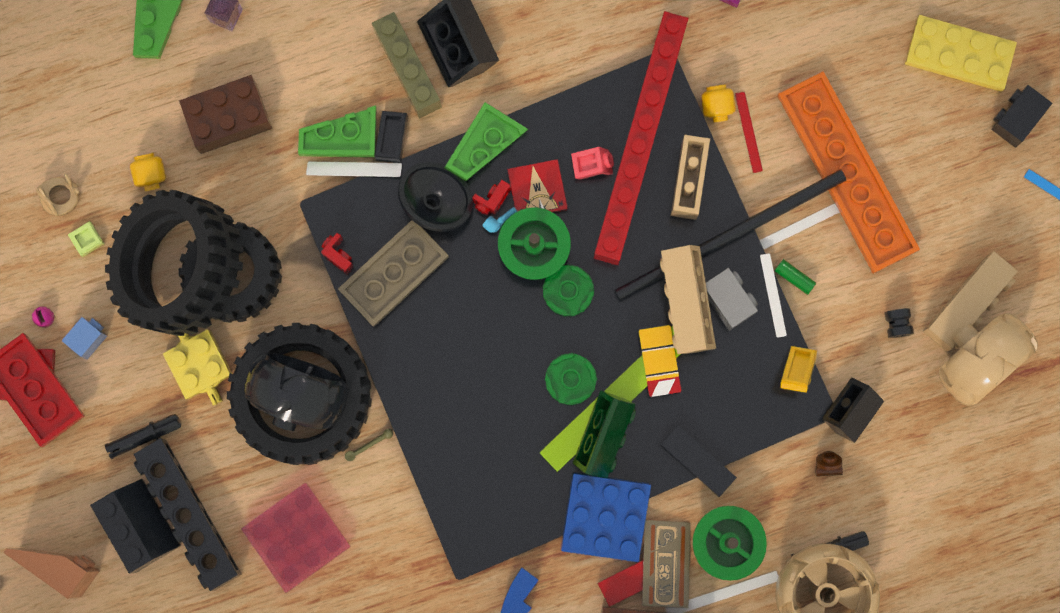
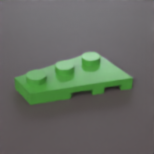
M183 0L136 1L133 56L135 58H161L171 34V27L180 12V5Z
M376 105L364 111L353 112L335 120H327L299 129L298 155L314 157H375Z

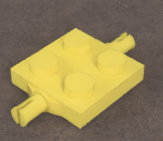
M207 329L196 336H189L184 333V336H178L180 342L176 347L163 353V356L185 399L189 400L200 393H207L213 406L221 403L223 400L216 387L222 381L229 378V374H232L211 330Z

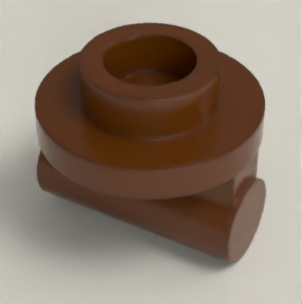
M826 451L818 455L815 466L816 477L843 475L841 456L832 451Z

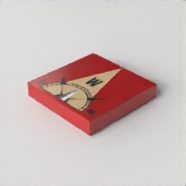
M558 159L507 169L514 206L517 211L526 208H543L553 213L568 210Z

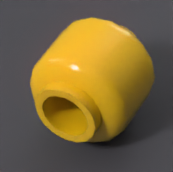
M726 84L706 87V91L701 95L703 114L707 118H713V122L727 121L728 115L736 111L734 92L732 89L727 88Z
M154 153L134 157L135 161L130 164L134 185L136 187H144L145 191L159 189V183L166 180L162 159L154 156Z

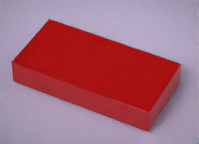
M644 560L597 583L609 607L643 590Z

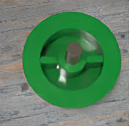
M526 208L514 213L505 221L498 236V251L501 260L512 273L525 279L538 280L555 274L565 264L570 253L571 240L565 223L556 214L543 208Z
M722 506L709 511L701 518L695 528L692 545L696 560L708 574L721 580L733 581L749 576L761 565L766 554L767 539L762 524L752 513L736 506Z

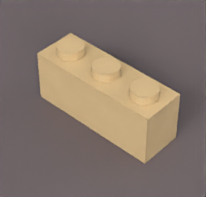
M684 135L671 216L696 220L699 215L710 143L709 138Z

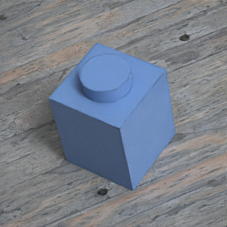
M81 317L62 339V342L80 357L88 360L106 339L107 335L102 332L104 327L94 318H91L89 321Z

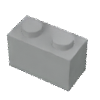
M727 268L706 282L709 302L730 331L753 316L758 311L756 308L758 303L750 292L746 294L741 286L743 281L736 271L731 272Z

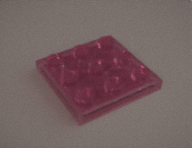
M307 483L298 487L241 528L285 593L291 591L351 547Z

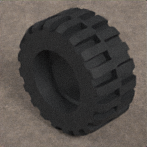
M241 222L232 223L231 227L239 230L240 237L237 238V243L243 245V251L252 259L254 275L250 284L243 291L231 295L233 300L230 305L224 304L222 307L224 313L219 320L232 323V321L244 322L250 316L255 318L260 315L259 311L263 308L267 309L271 305L270 300L272 297L277 296L279 292L277 289L278 283L282 281V275L280 274V269L282 268L281 261L278 259V253L257 229L248 227L245 223ZM196 239L193 242L188 241L185 246L188 250L186 254H181L180 262L183 264L182 268L178 270L179 277L182 278L180 285L183 291L187 287L195 269L197 260Z

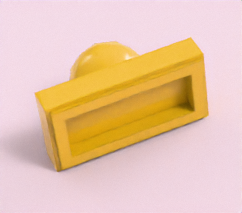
M791 346L781 380V388L807 393L817 357V350Z

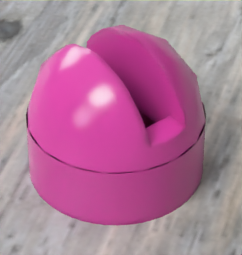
M38 307L32 313V320L35 325L46 328L54 322V313L47 307ZM40 311L45 320V322L43 323L41 322L38 314Z

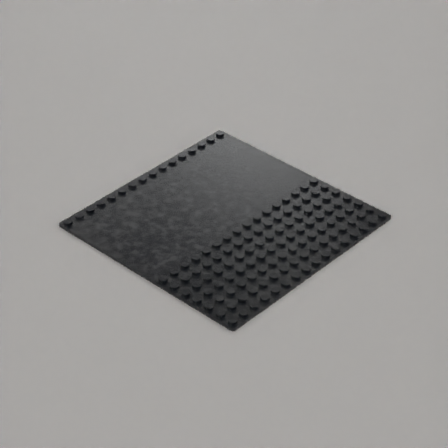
M651 55L508 114V117L528 130L466 181L471 190L472 197L474 194H477L488 201V192L494 184L498 185L501 180L510 184L507 169L558 159L568 210L554 214L565 223L571 240L570 253L563 266L575 265L582 268L590 275L594 285V296L590 306L578 315L562 316L554 313L547 306L543 297V284L546 278L530 280L512 273L501 260L498 251V236L502 226L497 232H489L482 226L489 216H493L498 220L500 216L515 207L512 191L495 216L491 213H488V215L481 213L475 208L476 204L473 202L469 217L460 227L445 232L423 228L449 255V258L375 327L338 290L342 284L411 221L403 211L398 199V185L403 174L410 167L424 162L439 163L446 166L465 133L401 159L402 169L400 177L360 176L302 200L300 203L301 210L451 569L458 580H462L563 536L572 473H586L573 464L575 456L557 472L543 458L540 452L599 396L600 390L605 391L642 356L639 330L667 325L673 326L668 316L670 305L669 298H667L664 291L665 278L622 301L617 297L615 289L660 266L661 251L687 245L698 246L749 218L678 59L618 265L594 259V254ZM684 135L710 139L699 215L696 220L671 216L681 144ZM595 147L609 150L614 159L613 174H600L580 180L575 179L572 153ZM755 230L702 257L705 282H708L727 268L731 272L736 271L743 281L741 286L746 294L750 292L757 301L758 305L756 308L758 311L729 331L709 302L716 349L681 354L676 358L681 392L650 397L647 386L631 401L636 404L634 408L636 409V414L632 423L627 426L625 431L626 441L623 447L618 449L615 457L617 458L616 467L612 473H609L608 477L650 483L649 498L697 478L660 445L677 425L725 466L825 423L822 418L833 404L816 364H814L807 393L781 388V380L791 346L808 349V346L775 276L787 334L784 337H776L760 255L766 253ZM336 233H339L343 241L336 251L338 252L339 249H342L352 257L350 262L354 268L348 275L324 258L321 253L323 250L321 246L330 235L334 237ZM573 353L581 355L588 359L595 368L597 377L595 390L581 404H561L552 398L546 388L545 376L547 368L554 359L563 354Z

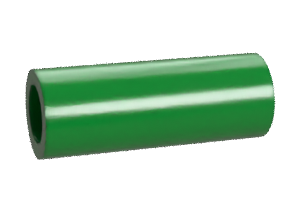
M784 259L774 270L806 295L816 285L815 281Z

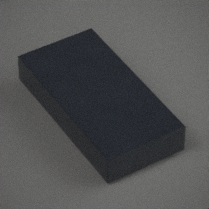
M382 111L375 152L376 161L401 163L408 121L407 113Z

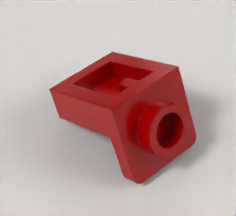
M503 180L498 185L494 184L488 192V201L474 194L472 199L476 204L475 208L485 215L491 213L495 216L511 192V186Z
M336 233L334 237L330 235L322 244L323 250L321 253L324 258L348 275L354 268L350 262L352 257L342 249H339L338 252L336 251L343 241L342 236L339 233Z

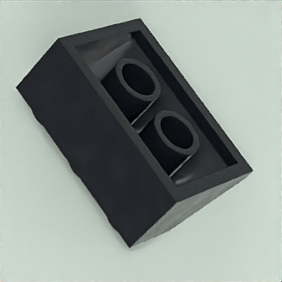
M442 0L417 21L448 88L484 73L500 61L471 0Z
M143 479L117 489L90 505L129 574L139 572L181 546L175 539L169 523L161 514L157 502L150 494Z

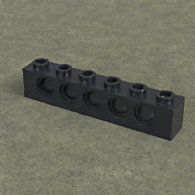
M160 438L134 453L133 455L136 458L134 465L140 475L145 474L149 481L146 486L150 494L154 498L158 497L162 505L159 507L160 512L166 520L170 519L174 526L172 533L178 543L183 542L186 547L185 556L191 566L196 565L200 572L197 577L203 588L215 591L242 575L167 440ZM162 463L166 468V472L163 477L158 478L155 475V468L158 464ZM176 486L179 494L175 500L171 501L167 496V491L170 487ZM185 508L191 512V519L187 523H183L180 519V513ZM197 531L202 532L204 535V542L200 546L195 545L192 540L194 533ZM209 554H213L217 558V564L213 569L208 568L205 564V559Z

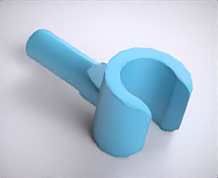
M513 207L500 216L498 220L493 216H489L482 226L489 232H497L502 224L518 211Z

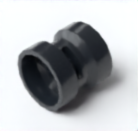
M910 308L884 312L885 320L889 322L888 338L914 335L913 326L909 322L911 318Z

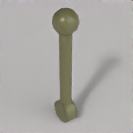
M385 429L382 435L357 450L346 452L345 459L347 461L355 460L358 454L385 438H392L393 431Z

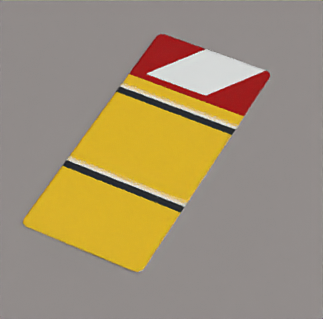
M671 326L639 330L649 396L654 397L681 392Z

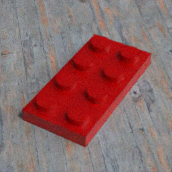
M20 334L0 349V392L40 447L46 446L85 417L27 334Z

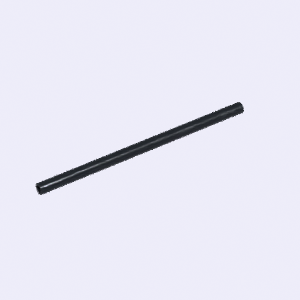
M838 170L699 244L701 257L714 252L845 182L846 177L842 170ZM658 266L615 289V293L619 300L622 301L665 278V273L662 271L661 266Z

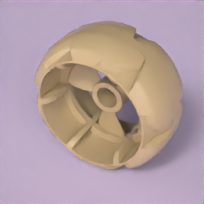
M1009 313L1000 314L980 332L969 324L952 339L961 349L940 367L939 379L945 389L957 401L966 406L976 405L1036 352L1038 347L1037 340L1032 331L1019 318Z
M821 543L801 549L787 561L776 583V604L779 613H825V607H832L837 602L851 610H855L851 613H878L880 590L872 568L856 552L840 545ZM826 563L838 564L847 569L854 577L853 579L857 586L839 591L835 585L827 581ZM806 575L813 582L809 588V594L814 602L800 610L796 603V587L800 577L803 579ZM823 588L829 590L825 593V598H822L820 596V592Z

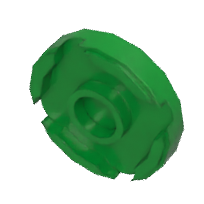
M575 265L562 266L555 274L547 277L543 284V297L547 306L554 313L562 316H575L584 312L590 306L594 296V285L590 275Z
M573 353L563 354L554 359L547 368L545 376L546 388L552 398L566 405L581 404L587 400L595 390L597 381L595 368L591 362L585 357Z

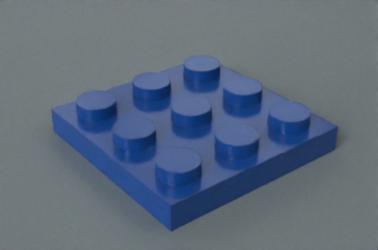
M573 472L561 551L639 562L651 484Z

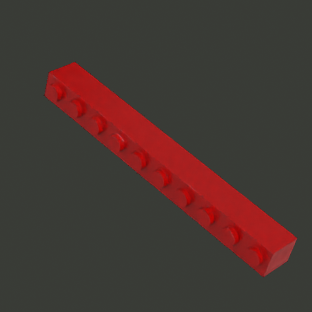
M666 11L663 13L595 250L594 259L614 265L619 264L688 23V17Z

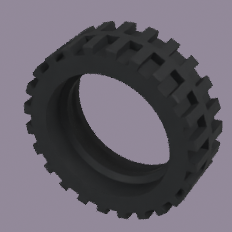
M165 190L156 191V196L150 194L144 196L142 204L134 203L130 207L131 214L129 216L123 215L119 222L122 225L119 231L114 230L112 238L115 240L112 248L108 247L106 254L110 256L109 264L105 265V273H108L110 278L109 281H106L107 290L113 291V295L110 297L112 304L120 306L117 312L121 317L128 318V322L132 325L169 335L184 336V333L192 335L198 333V327L206 329L211 326L210 319L213 317L219 319L224 313L222 311L224 304L230 305L233 297L230 294L234 287L238 288L240 283L239 280H236L238 270H243V262L239 261V254L243 253V245L237 243V238L240 237L239 230L231 227L234 220L230 215L224 214L225 210L219 205L177 190H170V192ZM188 221L194 230L197 241L195 269L184 291L171 303L161 306L152 287L151 270L153 259L159 244L166 234L178 224Z
M292 323V326L286 327L278 325L274 327V331L260 333L258 335L259 339L253 344L249 342L244 347L246 352L241 358L237 356L234 362L237 365L233 374L230 373L228 381L231 382L230 391H227V400H230L231 409H228L230 417L234 418L237 432L246 439L245 442L250 447L259 451L260 454L291 465L317 464L319 461L334 458V455L340 451L344 452L349 447L348 444L360 435L359 431L363 423L366 424L367 412L368 408L371 407L372 401L370 398L371 382L367 376V369L359 355L344 339L340 338L333 331L325 330L315 324H310L309 326L302 325L301 323ZM293 351H309L329 360L348 387V398L337 423L318 435L302 439L285 437L272 430L263 420L259 410L250 404V401L246 399L244 394L248 372L252 363L259 355L265 353L283 355Z

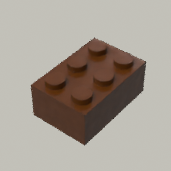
M252 75L179 100L195 148L200 154L273 129L257 83Z

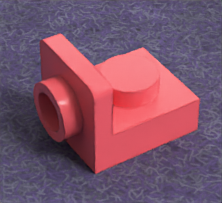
M595 147L571 154L575 179L580 180L600 174H613L614 159L608 149Z

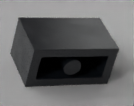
M1029 85L1022 91L1017 89L1008 100L1011 102V105L1007 110L1002 108L993 119L996 124L991 130L1015 148L1025 140L1053 104Z
M851 377L822 420L836 434L855 443L884 403V400L869 385Z

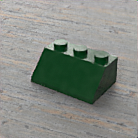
M600 390L573 464L588 475L608 478L609 473H612L616 467L617 458L615 457L618 449L622 448L626 441L625 431L627 426L634 420L636 404Z

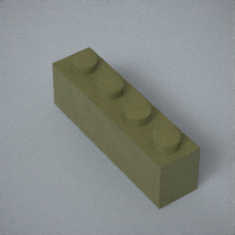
M395 12L372 22L374 32L419 119L442 108L440 99Z

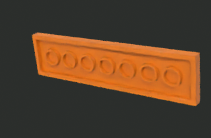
M824 71L779 93L778 98L821 178L823 179L838 170H842L846 181L828 191L872 273L874 274L920 250L918 244Z

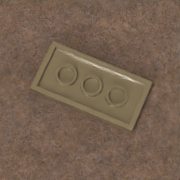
M411 220L342 284L338 290L375 327L446 261L449 255L421 226Z

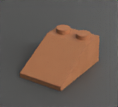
M6 548L3 552L67 599L82 597L100 572L94 567L96 563L85 555L80 557L78 555L74 556L25 548Z

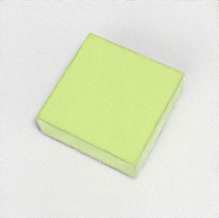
M90 221L68 234L82 257L105 244Z

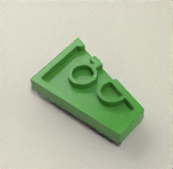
M485 102L444 168L467 181L528 129Z

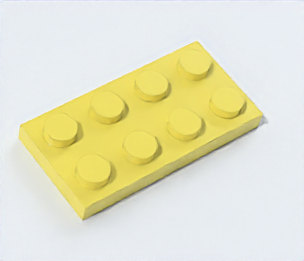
M919 15L916 20L905 65L1002 92L1006 86L1017 42Z

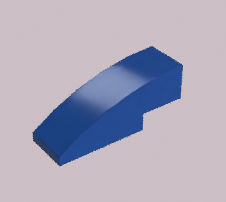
M521 568L509 588L501 613H528L532 607L525 603L524 600L539 579L524 568Z

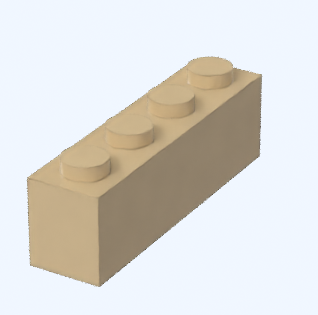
M687 245L661 251L660 266L665 273L666 283L664 291L667 298H669L670 309L668 316L673 324L674 335L672 341L677 354H689L716 349L700 246Z
M993 251L988 254L923 332L946 352L953 348L959 349L960 347L952 339L967 325L971 324L976 328L982 322V313L986 309L990 311L1000 300L997 298L998 294L1002 290L1006 292L1016 280L1013 277L1018 271L996 252Z

